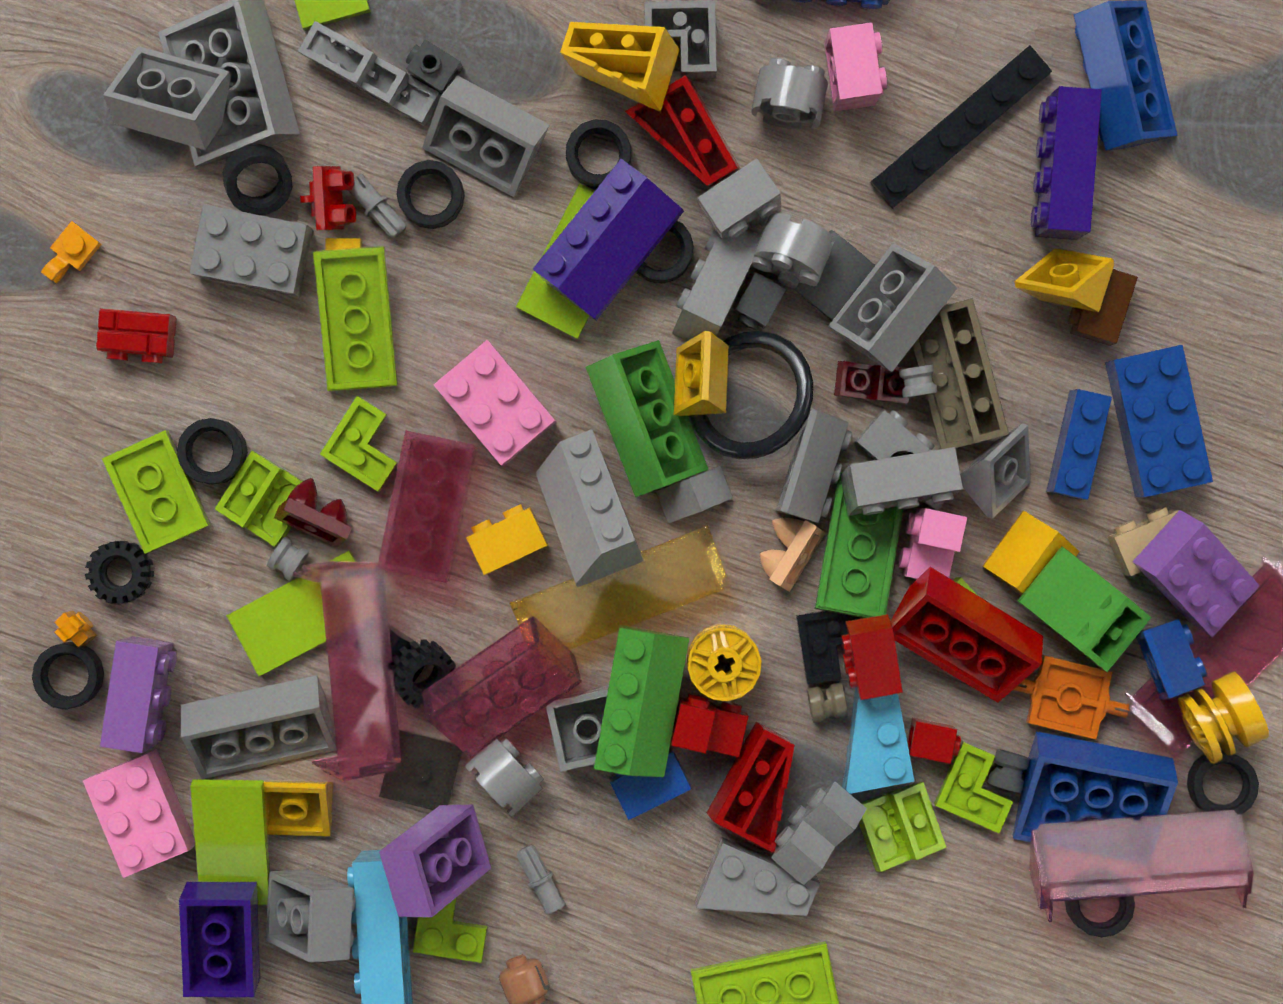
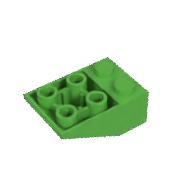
M1062 546L1017 600L1085 657L1106 672L1109 671L1152 618L1127 596Z

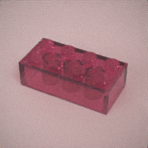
M405 430L377 569L444 583L450 581L478 445Z
M532 616L424 690L422 695L426 719L464 753L472 757L493 741L582 683L575 655L537 618Z

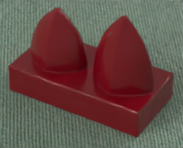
M313 478L298 484L291 491L288 498L279 505L274 516L275 519L335 547L348 539L352 529L351 526L347 525V511L342 499L331 501L320 512L316 510L317 489Z

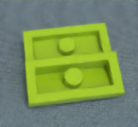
M252 450L218 502L215 510L242 528H247L272 546L277 547L281 540L287 536L292 526L275 519L274 516L279 505L303 481Z
M924 782L912 784L861 803L867 809L859 825L877 872H883L911 859L919 860L947 848Z

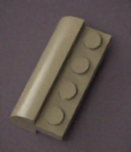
M973 298L943 306L913 345L918 365L933 364L934 372L931 376L932 382L937 385V392L926 395L941 449L959 448L1009 435Z

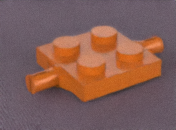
M1042 655V665H1040L1034 680L1025 679L1020 683L1025 685L1024 687L1018 685L1012 690L1030 694L1031 704L1026 720L1027 723L1095 740L1097 739L1100 723L1106 716V713L1127 718V712L1115 708L1129 711L1130 707L1129 704L1110 700L1109 686L1113 672H1106L1100 668L1047 655Z

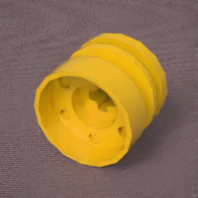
M715 624L705 627L694 636L688 647L686 660L689 675L695 687L705 696L720 701H731L741 698L753 689L760 676L762 662L758 647L749 635L740 628L729 624ZM722 654L726 659L733 658V661L729 664L731 669L727 672L722 668L716 670L714 667L719 663L717 657Z
M1235 671L1211 681L1213 699L1202 688L1194 690L1195 700L1189 694L1178 698L1183 722L1190 737L1206 758L1214 764L1222 760L1221 749L1228 756L1235 754L1233 736L1245 747H1250L1269 737L1267 723L1259 705L1248 686Z

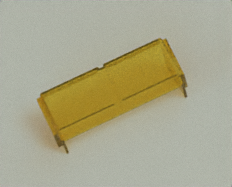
M708 525L698 527L695 531L641 551L643 562L588 584L577 587L574 578L531 595L521 596L512 600L509 604L531 654L538 651L541 660H545L617 632L620 625L630 627L724 590L721 580L727 578V574Z

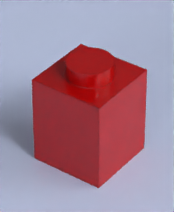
M912 717L907 740L910 756L951 764L952 756H957L960 749L961 736L957 735L958 729L951 725Z

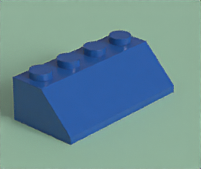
M1146 0L1107 1L1073 14L1076 23L1075 34L1081 44L1084 57L1083 67L1088 75L1091 89H1102L1099 135L1104 143L1105 150L1125 149L1178 136Z

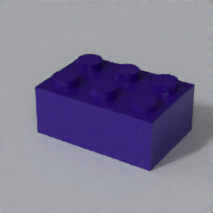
M186 882L179 898L183 997H254L260 981L257 882Z

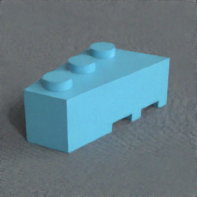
M855 688L845 774L842 788L849 794L915 782L898 694L860 700L858 690Z

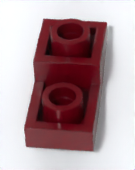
M838 361L834 396L908 404L909 397L903 398L902 389L905 386L904 380L899 377L898 371L906 368L896 367L890 372L881 365Z

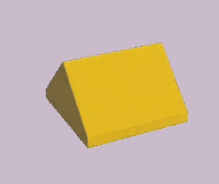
M1055 248L1014 281L1015 287L1041 301L1099 312L1114 267L1113 258Z
M703 331L676 348L674 415L676 416L726 413L729 346L710 331Z
M1022 511L982 567L1022 595L1061 546L1075 557L1080 551L1058 531L1029 513Z
M264 780L267 835L331 836L333 782Z

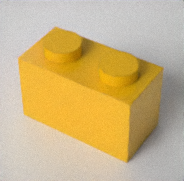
M520 504L503 512L502 514L505 519L492 525L490 519L471 527L473 534L466 537L483 575L549 545L531 507L524 510Z

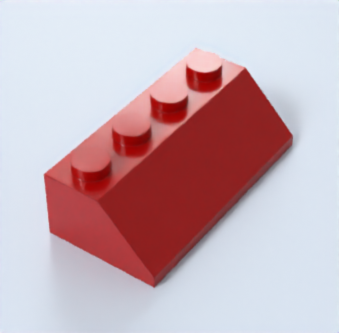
M931 566L909 586L891 619L896 642L997 703L1042 665L1043 635Z

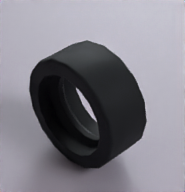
M593 119L580 124L571 133L566 144V161L571 174L580 183L590 188H598L610 172L593 174L583 168L578 158V150L582 141L593 134H605L611 137L619 148V160L623 159L629 165H631L632 150L627 134L617 124L608 120Z
M261 144L246 145L236 150L226 161L222 172L223 184L229 199L236 208L246 213L267 215L280 209L289 199L293 188L292 175L283 156L272 147ZM257 163L269 164L275 168L278 173V182L270 192L263 196L251 197L244 195L239 190L237 177L244 168Z
M433 160L417 162L406 169L398 181L396 193L399 207L406 217L419 227L429 229L445 227L454 221L463 208L465 197L462 182L454 170L442 162ZM428 174L439 175L445 179L451 190V200L447 208L435 215L422 214L416 210L410 197L411 187L415 181L421 176Z
M678 220L669 230L675 234L681 245V255L677 263L671 268L656 270L643 262L636 271L640 277L649 282L663 284L675 281L686 272L692 262L694 245L690 232Z
M214 418L198 420L188 426L180 436L177 447L178 461L185 474L196 482L209 485L226 483L233 479L245 462L248 453L246 440L239 429L227 421ZM208 431L221 432L232 444L233 454L231 461L225 468L216 472L204 471L198 467L192 455L195 440L198 436Z
M74 642L57 644L42 652L34 664L32 673L34 690L41 700L53 708L65 710L85 705L95 698L102 687L104 678L102 661L95 651L86 645L77 647ZM64 655H72L81 659L86 665L89 675L84 689L72 696L61 695L54 691L48 679L49 667L54 660Z
M1222 750V760L1215 764L1211 763L1203 754L1194 761L1188 772L1187 788L1192 801L1198 808L1216 818L1230 819L1245 813L1252 807L1258 796L1259 782L1254 768L1244 758L1236 754L1228 756ZM1219 764H1228L1235 767L1241 774L1243 781L1242 790L1238 798L1232 803L1225 805L1215 804L1210 801L1204 794L1202 787L1206 772Z
M1099 867L1085 869L1074 876L1067 886L1064 898L1066 912L1073 923L1088 935L1100 938L1114 936L1124 930L1133 918L1135 909L1134 895L1127 882L1111 870ZM1092 883H1108L1119 894V909L1114 917L1106 922L1090 921L1084 917L1080 910L1079 900L1081 893Z

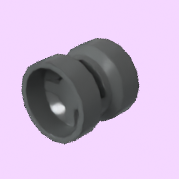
M997 749L994 758L997 767H995L994 771L990 772L988 783L999 788L1022 793L1024 786L1022 772L1028 769L1031 759L1020 754Z

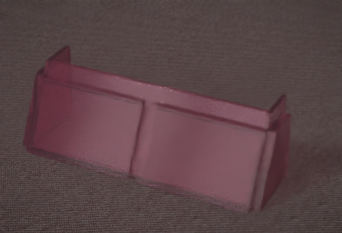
M1265 556L1261 558L1263 566L1252 576L1260 586L1213 637L1200 629L1192 636L1194 644H1191L1190 648L1194 658H1201L1207 673V677L1203 678L1205 685L1199 688H1202L1211 699L1214 698L1211 681L1235 671L1248 686L1283 653V564L1278 560L1272 563ZM1151 677L1133 696L1128 692L1125 693L1128 702L1131 704L1128 709L1132 716L1175 758L1193 742L1183 722L1178 698L1189 694L1195 700L1194 690L1170 699L1160 700Z
M329 561L303 565V571L293 572V576L313 582H321L338 755L313 760L312 765L323 769V772L341 781L396 771V764L402 760L393 671L388 669L387 664L392 662L384 570L377 569V562Z
M1234 810L1142 816L1140 821H1134L1132 817L1047 823L1040 824L1037 830H1031L1029 872L1039 909H1045L1048 922H1052L1053 902L1235 888L1242 908H1246L1248 894H1251L1254 872L1242 815H1236Z

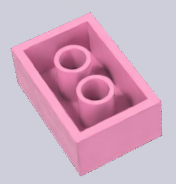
M488 340L483 342L433 384L501 466H505L557 422Z
M157 749L83 780L123 878L183 854L195 846V839Z

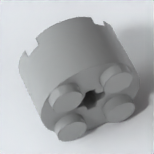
M771 58L769 65L759 70L751 109L752 115L756 117L759 112L764 115L763 122L787 129L801 130L802 123H811L810 129L819 127L828 87V81L824 78L825 70L813 65H807L804 68L791 66V63L785 59Z
M775 213L770 215L755 250L752 266L758 270L771 272L779 276L778 282L787 287L797 288L799 283L817 286L834 244V242H831L832 235L821 226L806 219H802L801 224L790 221L792 215Z
M495 737L465 767L469 772L474 767L478 770L475 779L502 808L508 803L511 807L507 810V813L513 817L543 789L540 783L544 779L529 762L523 766L516 759L520 753L506 737L501 741Z

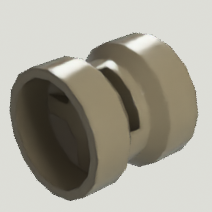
M842 683L831 684L828 689L822 690L818 687L807 688L813 723L824 721L826 717L834 716L837 719L848 717Z

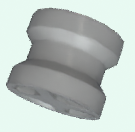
M933 364L898 370L899 377L904 380L903 398L937 392V385L932 382L931 376L934 372Z
M284 537L268 560L267 567L272 570L278 569L282 571L284 577L291 581L303 566L309 551L304 548L298 549L294 547L292 541Z

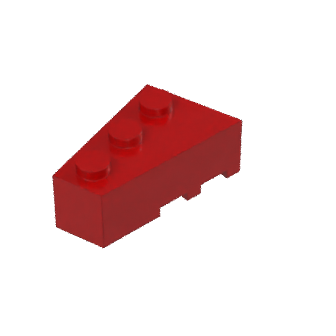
M686 75L668 86L661 112L642 103H638L625 111L708 187L713 188L741 169L694 84Z
M755 722L741 748L739 757H736L706 812L714 823L772 853L775 852L776 848L775 838L778 822L781 821L783 811L781 806L784 790L787 788L795 747L789 739Z

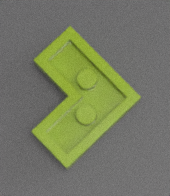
M356 396L320 455L380 492L398 464L397 461L370 445L371 440L386 419L387 414L361 397Z
M961 741L959 753L951 763L934 805L1000 834L1013 801L982 787L995 755Z
M456 897L433 917H418L413 953L481 963L487 926L453 921Z

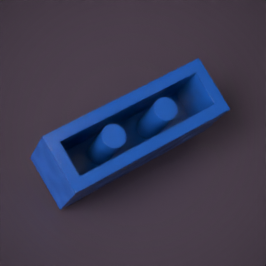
M1081 389L1069 391L1046 492L1088 500L1111 404V396Z

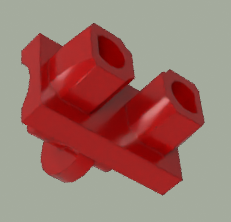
M341 166L313 167V181L309 182L310 195L300 196V203H310L311 217L316 218V230H343L345 225L356 222L355 207L353 204H343L342 191L352 190L354 187V173L352 171L341 170Z

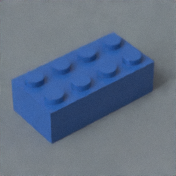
M1183 344L1105 362L1135 497H1149L1213 482Z

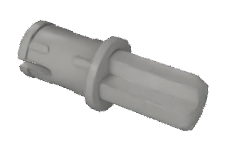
M363 174L358 175V181L354 178L353 189L347 191L366 210L364 214L367 217L371 216L389 237L398 236L405 229V223L388 205V198L381 196Z
M534 845L522 848L517 852V858L530 881L528 887L533 888L545 910L544 912L550 914L562 908L566 903L551 878L554 875L553 872H548Z

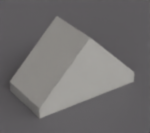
M721 466L656 491L668 524L733 498Z

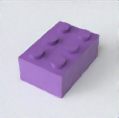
M1181 510L1175 514L1132 561L1188 622L1211 637L1224 626L1260 586L1204 523Z
M135 636L116 641L100 747L143 753L158 745V741L163 740L166 731V720H162L163 707L169 705L171 698V686H167L169 672L174 671L177 653L172 651L173 642Z
M473 804L439 805L379 851L398 917H433L491 869Z

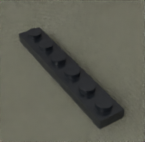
M1029 45L874 178L870 184L892 209L895 208L1045 79L1052 70Z

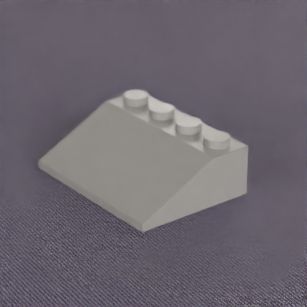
M229 0L158 32L165 54L229 71L231 75L222 126L205 150L189 146L195 166L229 158L236 150L246 145L261 144L273 146L300 135L264 0Z

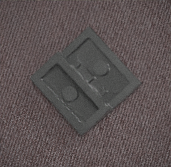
M830 230L829 233L833 237L831 242H834L817 286L799 283L797 288L792 289L832 322L875 267V264L839 234Z

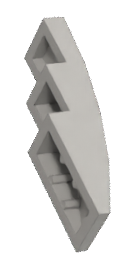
M316 21L298 50L300 54L424 126H426L438 105L441 96L439 92L410 77L401 69L380 59L373 52Z

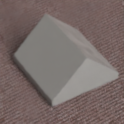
M1026 424L1017 426L1009 432V435L1002 436L993 442L960 473L963 488L987 517L993 519L1030 483L1028 425Z

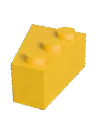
M570 22L560 53L577 75L661 112L679 48L665 27Z

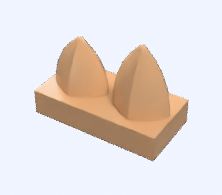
M779 518L772 520V524L778 538L788 549L787 551L767 550L761 552L760 561L764 571L770 577L769 580L790 592L826 533L807 520Z

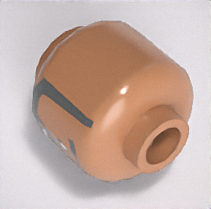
M525 954L507 960V968L500 973L499 981L508 1003L540 1004L545 1001L544 995L548 992L550 985L542 963L535 958L527 959Z

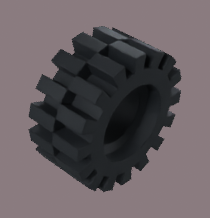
M114 541L98 547L97 551L92 552L90 555L92 557L91 561L86 563L85 568H89V572L85 574V578L90 580L91 584L88 587L90 591L97 593L95 596L98 599H105L106 603L110 604L128 603L142 597L145 594L144 591L150 588L152 582H149L150 578L154 577V571H151L150 568L153 562L152 559L147 558V554H144L138 544L129 543L128 541ZM118 558L126 560L132 568V577L123 586L113 584L107 575L109 564Z
M421 639L419 646L416 641L410 642L411 649L407 650L403 646L399 649L403 655L401 657L394 655L392 658L396 666L389 665L388 671L392 674L388 676L389 681L408 705L412 704L413 707L420 708L422 704L424 708L431 707L430 701L433 700L437 705L442 702L439 696L442 694L446 698L449 696L450 692L447 690V687L454 688L456 684L452 679L457 677V671L454 668L456 665L436 642L431 641L429 643L426 639ZM430 664L434 666L428 678L419 683H412L415 673L420 668Z

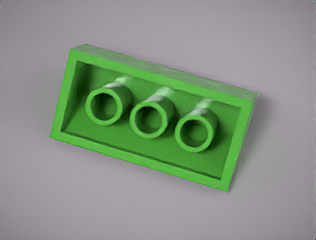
M659 340L613 354L585 367L635 498L708 470L689 417L674 415L675 380Z
M620 625L594 764L595 770L628 776L664 777L689 637Z

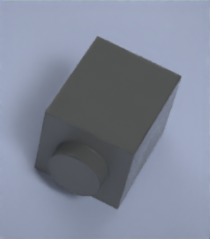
M755 273L734 311L740 315L738 321L753 330H756L758 326L765 328L786 289Z

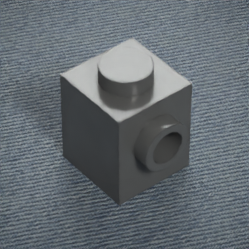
M424 39L421 46L416 44L406 59V63L409 64L406 68L409 75L436 90L441 95L463 69L461 61Z

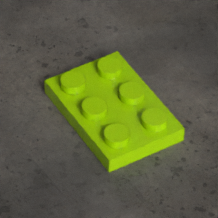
M164 430L102 458L144 554L153 552L211 526L189 476L185 474L179 464L177 449L168 430Z

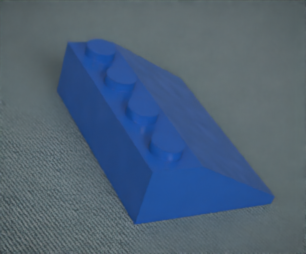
M1036 731L1028 757L1031 759L1028 769L1025 770L1024 786L1020 795L1012 834L1013 839L1149 865L1178 785L1173 758Z

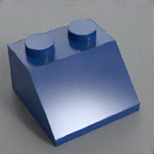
M1177 619L1140 632L1136 636L1160 700L1170 699L1205 685L1203 678L1207 677L1206 669L1200 657L1194 658L1190 645L1194 644V640L1187 624L1181 625L1180 620Z

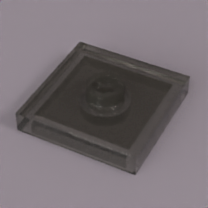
M396 728L379 797L430 810L436 809L439 805H449L464 745Z

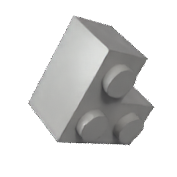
M715 0L644 2L645 26L665 27L676 45H680L681 78L686 75L691 80L715 79L717 73Z
M758 159L750 162L697 197L699 207L722 240L729 235L732 239L738 237L749 228V225L752 228L758 224L764 227L769 216L781 210V193Z
M835 781L825 790L818 788L807 801V806L799 805L788 818L791 825L790 827L787 826L776 838L775 843L778 847L771 859L804 885L823 869L834 848L856 829L867 808Z

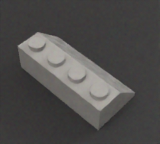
M588 430L559 442L536 471V476L576 586L580 587L641 563L644 560L593 430Z
M317 675L181 705V738L201 779L337 750L327 699Z

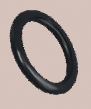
M764 331L743 332L723 340L729 346L728 356L745 348H763L780 355L793 371L797 391L794 408L789 418L778 431L767 438L755 442H739L721 435L712 426L707 414L690 415L698 436L714 451L723 456L736 459H756L772 454L782 448L800 431L809 415L813 401V378L810 366L804 355L791 341L777 334Z

